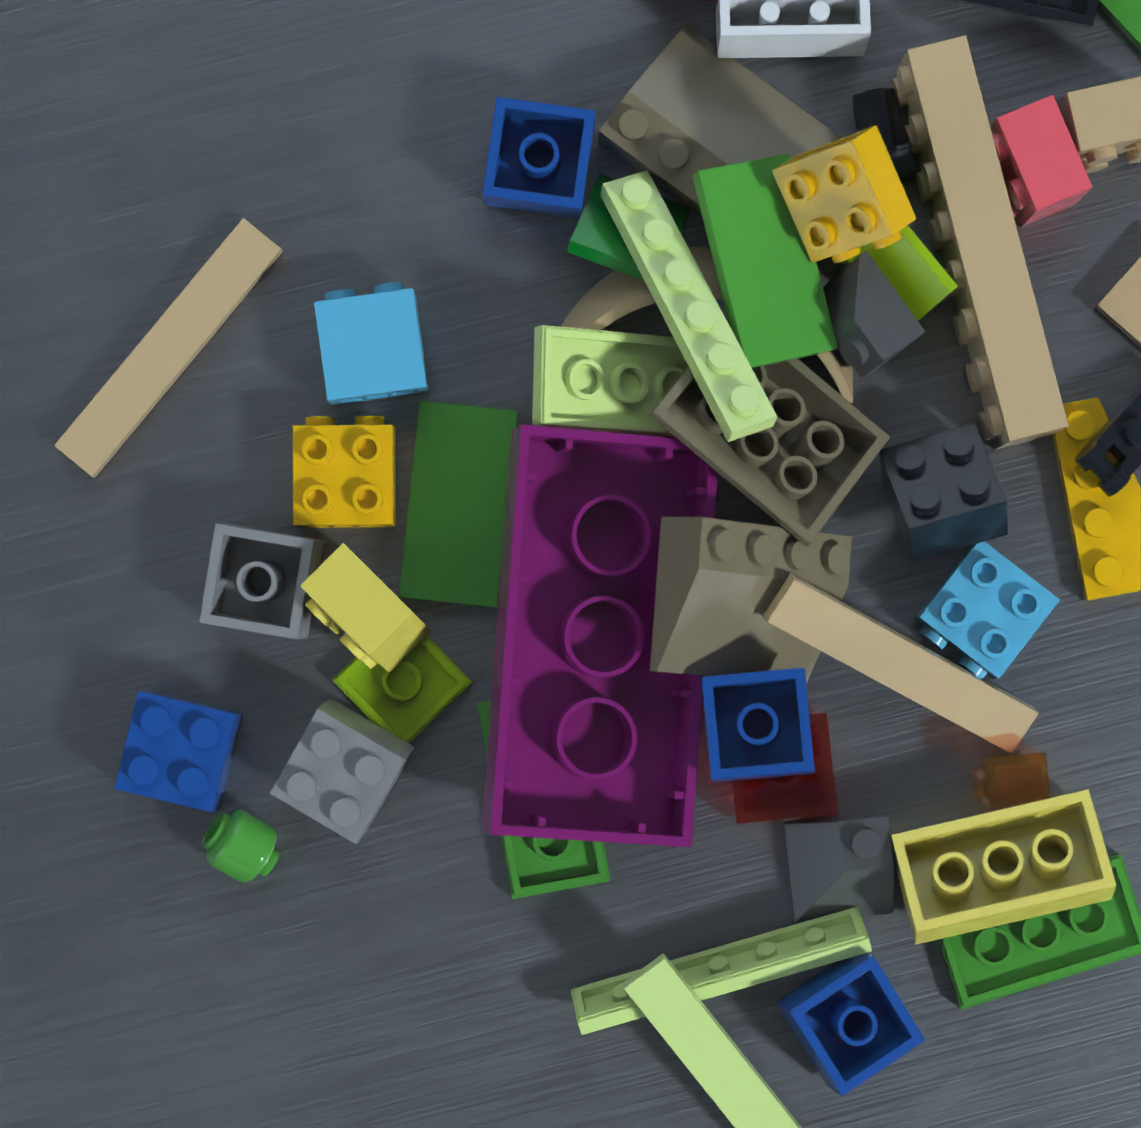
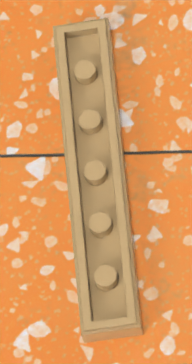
M243 218L54 446L91 477L96 478L281 255L283 250Z
M791 573L763 615L768 623L1011 754L1039 714L1030 704Z

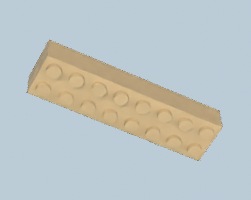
M964 35L909 49L906 51L899 67H897V77L891 78V86L895 88L898 107L905 106L909 125L903 127L905 140L909 141L912 153H917L922 172L916 173V183L922 202L930 201L934 220L928 221V228L935 250L942 248L947 266L944 270L958 285L949 296L955 297L959 315L953 316V324L959 344H967L972 363L966 364V375L971 391L973 393L979 392L984 411L978 412V420L985 441L992 439L994 450L1052 436L1069 427L967 37Z

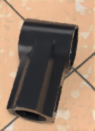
M882 87L853 95L852 106L857 131L859 132L877 125L902 185L915 183L913 153L909 141L904 140L895 88Z

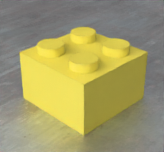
M344 543L300 585L311 597L305 606L336 635L344 630L346 633L339 640L370 669L378 663L390 673L431 632Z

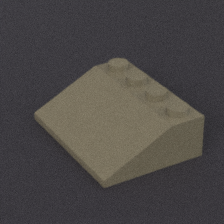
M685 24L631 87L600 128L598 143L637 172L648 170L656 186L682 205L690 207V211L703 219L692 174L695 172L788 153L790 158L797 154L835 141L841 137L735 59L717 58V46Z
M799 359L753 368L761 387L777 415L776 422L771 428L727 442L687 365L650 416L807 547L889 440L890 436Z
M661 517L650 671L718 676L805 667L807 684L820 650L768 623L763 615L790 573L842 601L849 583L852 536L819 532L806 547L783 527L707 517Z

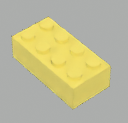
M1089 789L891 835L893 861L915 945L1111 900L1117 886Z

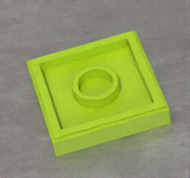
M428 635L390 673L378 663L370 669L362 660L360 661L355 657L332 679L373 723L407 743L412 742L473 683Z

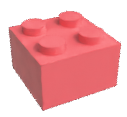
M1054 95L997 117L990 128L1013 216L1017 217L1020 227L1075 205L1093 188Z

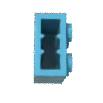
M402 282L384 283L374 286L373 294L355 296L353 289H342L325 293V300L314 302L327 401L332 406L429 392L417 300L413 288L404 289Z
M984 541L968 547L913 619L922 625L918 633L932 645L943 650L947 644L962 657L958 664L962 668L982 679L986 675L991 679H1000L1060 599Z

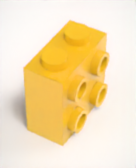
M877 125L797 154L771 170L812 263L828 257H832L834 264L843 262L861 253V246L870 243L874 250L887 247L902 239L900 230L917 219Z
M311 416L305 417V425H293V526L297 528L396 527L395 427L393 425H384V417L357 416L355 417V425H335V417Z

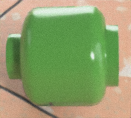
M234 809L228 814L224 812L218 814L207 829L202 841V846L206 848L207 863L242 883L253 880L258 874L264 877L267 876L274 868L280 855V851L275 849L277 840L275 829L243 809Z

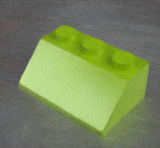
M907 225L900 230L902 239L878 250H874L870 243L861 246V253L867 250L919 322L944 302L958 285ZM861 253L848 260L840 262L839 264L842 267L841 270H843Z

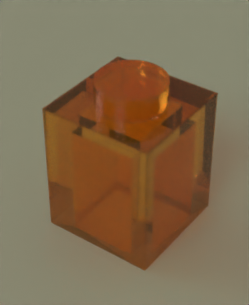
M1044 752L979 756L980 767L972 768L975 797H982L983 806L989 808L1018 806L1050 798L1047 757Z

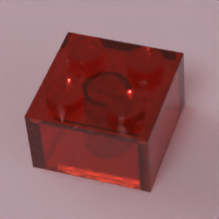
M827 713L809 714L815 773L732 781L737 825L749 827L840 817L830 721Z

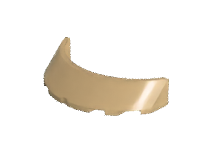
M688 247L715 299L723 300L711 250L706 247ZM615 270L593 286L578 301L565 318L561 327L602 330L626 314L656 304L645 281ZM838 347V349L831 352L817 354L834 379L839 389V394L852 404L853 367L843 359L840 348Z

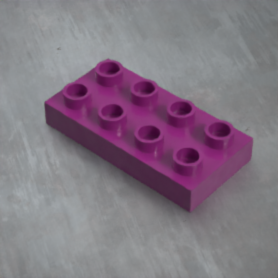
M524 424L511 429L481 829L485 833L502 836L692 847L703 692L701 677L704 676L650 671L661 517H707L715 519L718 472L679 439Z

